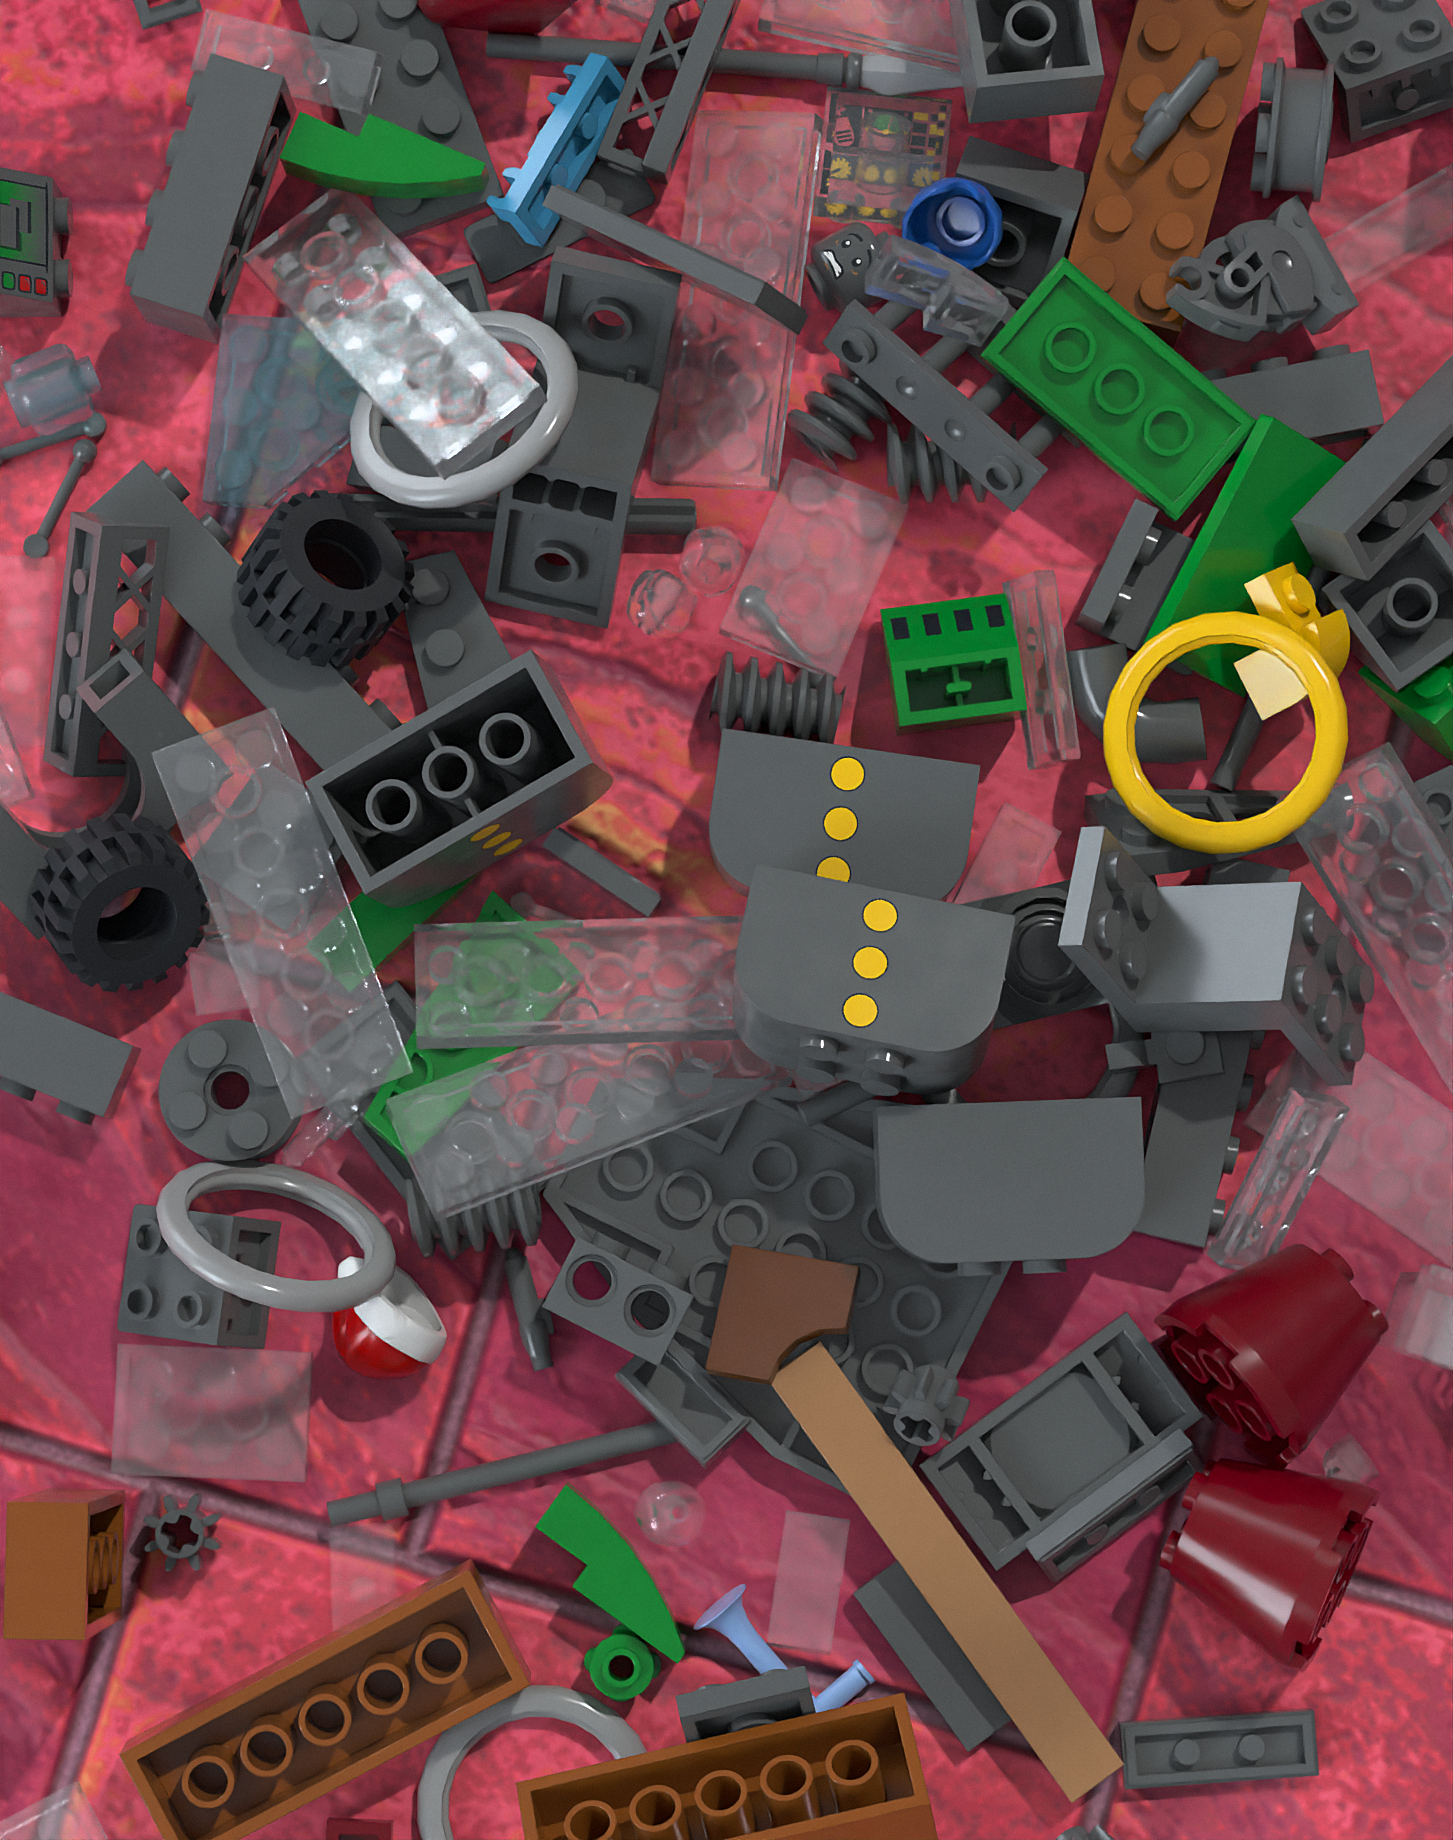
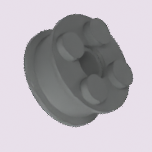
M1277 57L1276 63L1263 62L1260 101H1270L1271 103L1259 102L1256 143L1250 191L1263 192L1262 198L1268 199L1273 189L1311 192L1313 202L1320 203L1332 127L1334 61H1328L1324 70L1285 67L1283 57Z
M226 1019L201 1025L181 1038L170 1051L163 1065L159 1079V1102L166 1124L183 1145L213 1161L260 1160L267 1157L289 1140L303 1115L306 1087L299 1062L286 1044L273 1033L257 1024L243 1020ZM228 1076H244L249 1084L248 1099L237 1109H223L218 1103L216 1096L218 1085Z

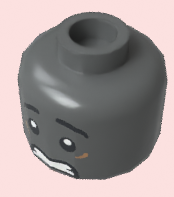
M857 221L815 242L810 250L811 263L804 266V270L824 309L829 311L836 308L842 314L854 299L867 309L890 297L896 289V277L893 269L901 266L902 260L895 244L886 231L875 236L870 227Z

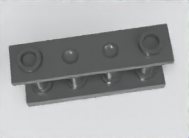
M908 254L895 274L896 290L899 292L874 315L854 299L846 307L822 344L1010 510L1015 512L1048 471V468L1037 458L1060 435L1065 437L1077 449L1082 444L979 358L981 353L1017 310L973 271L960 276H953L947 272L935 269L922 271L914 264ZM917 309L923 312L946 333L922 357L893 333ZM965 351L994 375L970 399L941 375ZM1012 393H1015L1042 417L1018 441L989 417Z

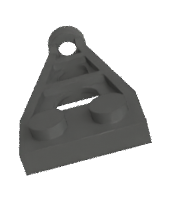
M1347 779L1337 780L1327 800L1303 826L1276 843L1249 852L1209 854L1184 849L1153 834L1130 813L1115 788L1103 794L1085 795L1084 818L1089 827L1106 826L1146 875L1151 876L1183 872L1329 835V832L1351 830L1356 820V804L1350 782ZM1154 789L1173 808L1193 818H1206L1213 822L1237 821L1236 818H1250L1262 814L1283 801L1291 792L1278 790H1234L1230 792L1227 790Z

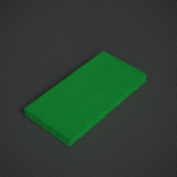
M1064 256L1056 263L979 356L980 359L1173 522L1179 519L1250 434L1257 422L1256 419Z
M1261 413L1143 643L1174 623L1204 613L1238 611L1259 615L1244 584L1291 562H1294L1299 574L1306 578L1313 565V561L1291 519L1346 462L1276 418ZM1236 643L1211 644L1186 652L1174 661L1225 690L1244 698L1247 690L1233 663L1260 649Z

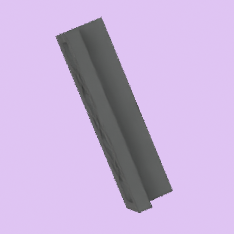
M691 0L657 1L598 150L597 157L599 159L665 185L669 184L741 0H706V3L704 0H695L701 16L693 36L676 44L673 43L665 25L666 18L670 9ZM661 34L667 48L653 53ZM686 51L684 59L681 61L679 54ZM672 58L678 74L671 92L668 96L651 103L642 84L646 69ZM638 92L644 106L630 112ZM663 109L661 117L658 120L655 112H658ZM649 116L655 132L644 159L615 148L624 126Z
M71 512L43 761L72 777L126 775L124 750L122 752V759H98L100 738L109 729L91 710L76 688L124 647L152 678L170 527L162 523L114 522L95 512ZM123 539H147L145 562L129 577L120 566ZM131 598L139 608L138 624L121 640L113 630L114 615Z

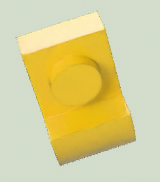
M1294 562L1267 572L1244 584L1260 616L1268 617L1297 631L1320 651L1336 677H1339L1346 665L1350 650V631L1343 608L1321 617L1315 606L1316 598L1313 588L1308 580L1299 574ZM1258 650L1233 663L1262 721L1309 698L1306 689L1296 674L1277 657L1265 651Z

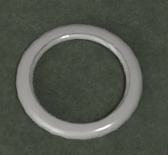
M503 310L470 312L443 320L415 334L392 351L376 368L357 398L350 421L351 454L358 473L375 491L400 504L424 509L450 508L486 499L512 486L535 469L553 450L572 419L578 396L577 363L568 343L552 327L526 314ZM503 341L528 348L541 361L547 375L548 387L544 405L534 423L522 437L495 459L472 470L450 476L421 477L407 474L398 469L386 456L380 441V427L384 413L397 391L413 374L432 360L454 349L471 344Z
M251 1159L238 1161L214 1160L198 1163L178 1172L160 1191L156 1213L160 1233L172 1253L191 1271L214 1286L245 1300L273 1308L306 1313L336 1312L358 1307L377 1297L394 1276L396 1254L390 1233L379 1217L353 1195L337 1185L308 1172L277 1163ZM221 1190H255L274 1193L300 1201L331 1217L355 1237L365 1254L363 1266L359 1271L350 1276L319 1281L284 1278L255 1270L231 1259L214 1248L196 1231L188 1217L190 1204L194 1199L206 1193Z
M530 1685L442 1732L426 1759L418 1786L417 1825L421 1840H454L449 1821V1796L456 1771L468 1751L485 1734L505 1723L528 1717H548L576 1724L596 1736L612 1753L615 1760L646 1753L647 1750L639 1735L615 1710L589 1694L558 1685Z

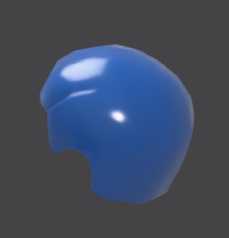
M959 177L942 178L920 189L902 219V245L914 264L922 271L935 269L947 272L953 276L966 274L975 267H980L989 261L1003 237L1002 210L989 191L975 181Z

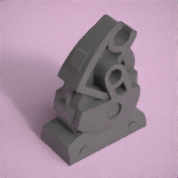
M1298 195L1281 204L1266 220H1255L1240 224L1233 228L1226 236L1211 241L1199 253L1197 258L1190 256L1180 257L1170 267L1169 277L1184 278L1189 282L1192 290H1188L1182 284L1177 283L1166 294L1165 302L1196 325L1214 334L1243 342L1250 341L1258 332L1263 330L1265 333L1277 331L1278 335L1295 328L1300 322L1312 336L1321 334L1334 328L1360 305ZM1218 258H1220L1224 267L1215 264Z

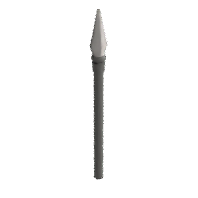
M488 32L486 56L492 58L584 64L591 52L608 57L614 66L632 67L641 43ZM656 44L653 53L667 48L666 44ZM722 48L712 72L716 74L814 80L818 84L841 87L844 82L849 89L855 90L861 86L886 97L963 87L960 69L891 49L862 56L859 52H851L845 57L844 53L807 55ZM686 51L679 54L681 61H683ZM672 58L647 68L677 71Z

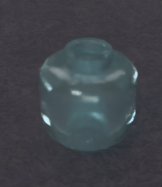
M63 343L55 344L18 358L11 366V379L3 381L10 404L21 428L31 425L33 430L42 436L51 435L90 419L95 408L92 395L103 391L89 355L77 359L72 349Z

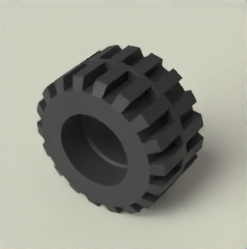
M314 490L310 497L303 492L293 495L287 503L282 502L274 510L241 559L243 563L237 571V582L243 585L238 592L240 603L243 606L250 607L251 611L247 615L248 620L254 628L262 627L267 633L264 639L269 644L275 647L278 643L288 649L287 656L298 661L302 656L310 659L311 665L325 667L329 660L337 667L349 665L353 658L361 660L370 653L373 647H376L411 598L414 586L410 582L415 576L414 564L405 560L410 553L405 541L396 540L393 535L396 528L388 520L382 522L374 515L377 510L366 503L362 507L354 504L353 497L343 493H339L336 498H332L327 490ZM318 573H320V574L324 575L325 577H327V578H328L330 581H332L335 585H333V584L327 582V581H326L325 579H323Z
M126 813L112 814L108 823H104L100 817L86 821L87 829L80 833H77L72 828L62 837L66 843L59 849L52 846L44 856L48 866L46 869H37L33 880L39 891L31 894V906L37 913L34 918L39 929L72 974L76 973L81 982L90 987L98 983L103 991L117 992L121 984H124L129 992L143 989V982L152 978L156 984L168 978L165 971L173 965L180 969L189 960L185 954L190 947H199L204 937L199 931V927L209 924L211 913L205 905L210 900L209 890L202 881L203 876L169 832L161 825L156 827L150 819L139 815L132 822ZM142 887L137 898L126 909L113 916L100 918L106 906L118 895L128 890Z

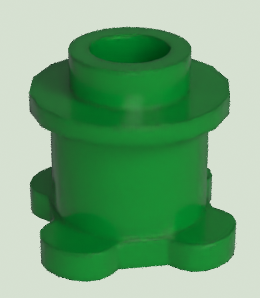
M620 1624L614 1628L612 1636L602 1640L597 1647H592L587 1651L584 1665L598 1690L613 1701L625 1702L642 1693L651 1682V1679L658 1676L661 1669V1660L657 1653L649 1651L647 1645L638 1639V1635L624 1624ZM625 1655L633 1661L634 1670L627 1676H618L612 1672L610 1661L615 1656Z

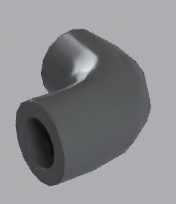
M1126 643L1100 645L1062 652L1066 681L1078 717L1102 745L1103 722L1109 695L1123 667L1128 662ZM1145 696L1143 697L1135 723V748L1139 762L1180 764L1207 760L1198 697L1172 701H1153Z

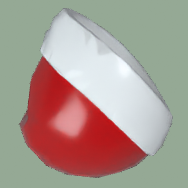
M350 1256L342 1261L338 1267V1278L347 1277L359 1271L363 1266L364 1259ZM396 1265L393 1278L377 1297L358 1307L332 1312V1335L340 1359L347 1367L370 1379H401L415 1374L426 1365L435 1362L446 1343L447 1333L435 1308L412 1277Z

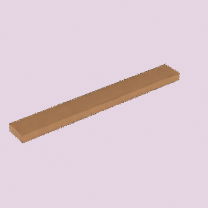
M817 1341L781 1367L771 1386L1071 1803L1123 1766L1122 1760L821 1341Z

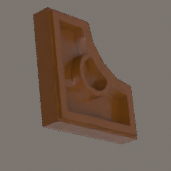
M733 1244L705 1368L708 1374L772 1385L782 1361L800 1344L821 1335L848 1334L861 1275L859 1266Z

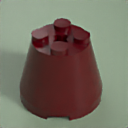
M1292 1244L1177 1299L1154 1320L1162 1331L1165 1329L1168 1338L1159 1347L1183 1387L1211 1421L1218 1416L1233 1432L1245 1435L1248 1438L1243 1443L1246 1453L1268 1466L1283 1469L1306 1450L1378 1344L1380 1336L1389 1329L1388 1322L1382 1312L1370 1301L1362 1299L1351 1285L1350 1281L1354 1278V1273L1349 1264L1340 1254L1330 1248L1320 1255L1304 1244Z
M1220 1458L1218 1462L1210 1459L1203 1473L1196 1471L1188 1485L1181 1507L1191 1512L1184 1521L1180 1531L1173 1530L1161 1553L1158 1566L1169 1570L1172 1579L1277 1662L1303 1673L1312 1662L1321 1645L1322 1638L1318 1637L1321 1628H1326L1336 1607L1339 1608L1350 1584L1374 1522L1366 1518L1365 1515L1371 1506L1376 1507L1381 1493L1354 1480L1285 1468L1281 1469L1227 1458Z

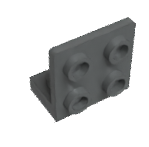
M1325 0L1301 10L1302 23L1325 63L1327 64L1328 61L1335 62L1334 78L1338 87L1341 127L1350 143L1453 107V27L1436 0Z
M1135 499L1075 623V625L1115 644L1126 643L1127 650L1134 653L1143 646V642L1195 543V540L1155 522L1154 519L1159 509L1138 499ZM1176 661L1171 662L1165 667L1184 677H1188L1193 673L1192 670Z
M136 1204L132 1213L117 1327L119 1331L217 1346L264 1349L270 1307L245 1300L218 1288L191 1271L172 1253L162 1237L156 1206ZM189 1210L188 1217L194 1228L214 1248L235 1261L255 1270L274 1275L281 1222Z

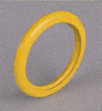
M1238 611L1200 614L1174 623L1146 641L1123 667L1109 695L1103 722L1105 762L1113 787L1130 813L1153 834L1181 848L1209 854L1249 852L1276 843L1303 826L1327 800L1342 771L1348 744L1347 707L1338 679L1320 651L1297 631L1265 616ZM1236 643L1256 647L1277 657L1296 674L1308 693L1315 714L1316 738L1311 761L1300 782L1283 801L1262 814L1241 821L1213 822L1193 818L1173 808L1154 791L1142 772L1136 753L1135 723L1139 705L1150 683L1168 664L1186 652L1206 645Z

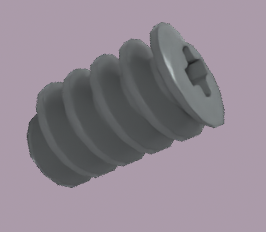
M839 360V366L844 377L835 373H826L822 377L821 383L827 396L816 391H809L805 395L804 402L810 414L798 409H792L787 414V421L796 437L818 459L837 473L839 470L832 458L836 453L853 461L858 457L850 441L853 435L870 443L875 440V436L867 422L871 417L886 424L893 421L885 405L887 400L842 360Z
M1014 421L1011 425L1009 435L1016 440V427ZM894 423L887 424L888 488L889 486H895L901 504H908L914 486L921 487L927 504L934 503L940 485L946 486L952 503H959L965 485H971L977 502L985 501L988 489L932 440L927 441L925 434L913 423L909 429L906 441L901 440Z
M726 651L720 662L708 721L714 713H718L721 732L723 728L732 729L737 720L742 718L746 732L758 733L765 723L768 724L769 735L784 737L788 729H793L794 739L809 741L813 734L818 735L819 742L834 744L846 685L840 694L835 693L833 674L825 673L816 688H810L808 669L803 667L798 670L791 683H786L783 663L776 662L766 678L760 677L758 658L752 656L742 671L736 672L733 652Z
M532 1164L528 1183L524 1184L514 1166L506 1167L502 1186L498 1187L488 1169L480 1171L476 1189H470L462 1172L455 1173L451 1192L444 1191L437 1175L429 1176L425 1195L418 1194L411 1178L406 1179V1195L412 1239L416 1241L424 1258L434 1257L438 1238H442L450 1255L460 1253L464 1235L469 1237L476 1252L485 1251L490 1232L494 1233L502 1249L511 1248L515 1229L520 1230L527 1246L537 1244L542 1226V1213L535 1164Z

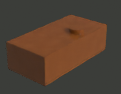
M45 1489L7 1502L3 1639L86 1640L122 1619L125 1490Z

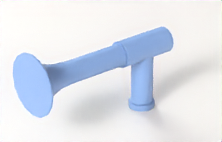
M745 1584L733 1588L717 1600L694 1625V1630L706 1627L726 1636L740 1649L760 1674L772 1669H788L749 1621L742 1603V1594L746 1589ZM858 1659L816 1698L812 1694L816 1713L844 1706L865 1686L875 1682V1679Z

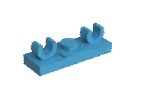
M590 52L583 66L567 65L563 73L571 82V86L566 95L550 92L547 97L554 110L544 127L537 134L535 142L527 154L528 159L522 169L510 167L505 168L502 173L511 186L504 198L489 195L486 200L495 214L501 220L510 222L526 243L543 248L560 219L558 215L542 205L551 185L556 186L559 184L576 192L597 156L625 84V80L610 59L603 55Z

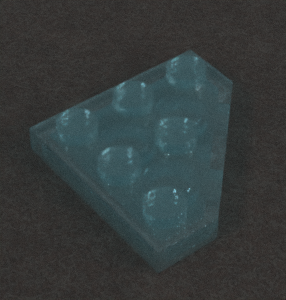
M223 313L202 501L209 505L271 509L289 493L287 489L314 466L319 468L351 441L350 421L359 394L371 374L387 356L412 337V331L406 326ZM407 382L397 391L386 410L406 394Z

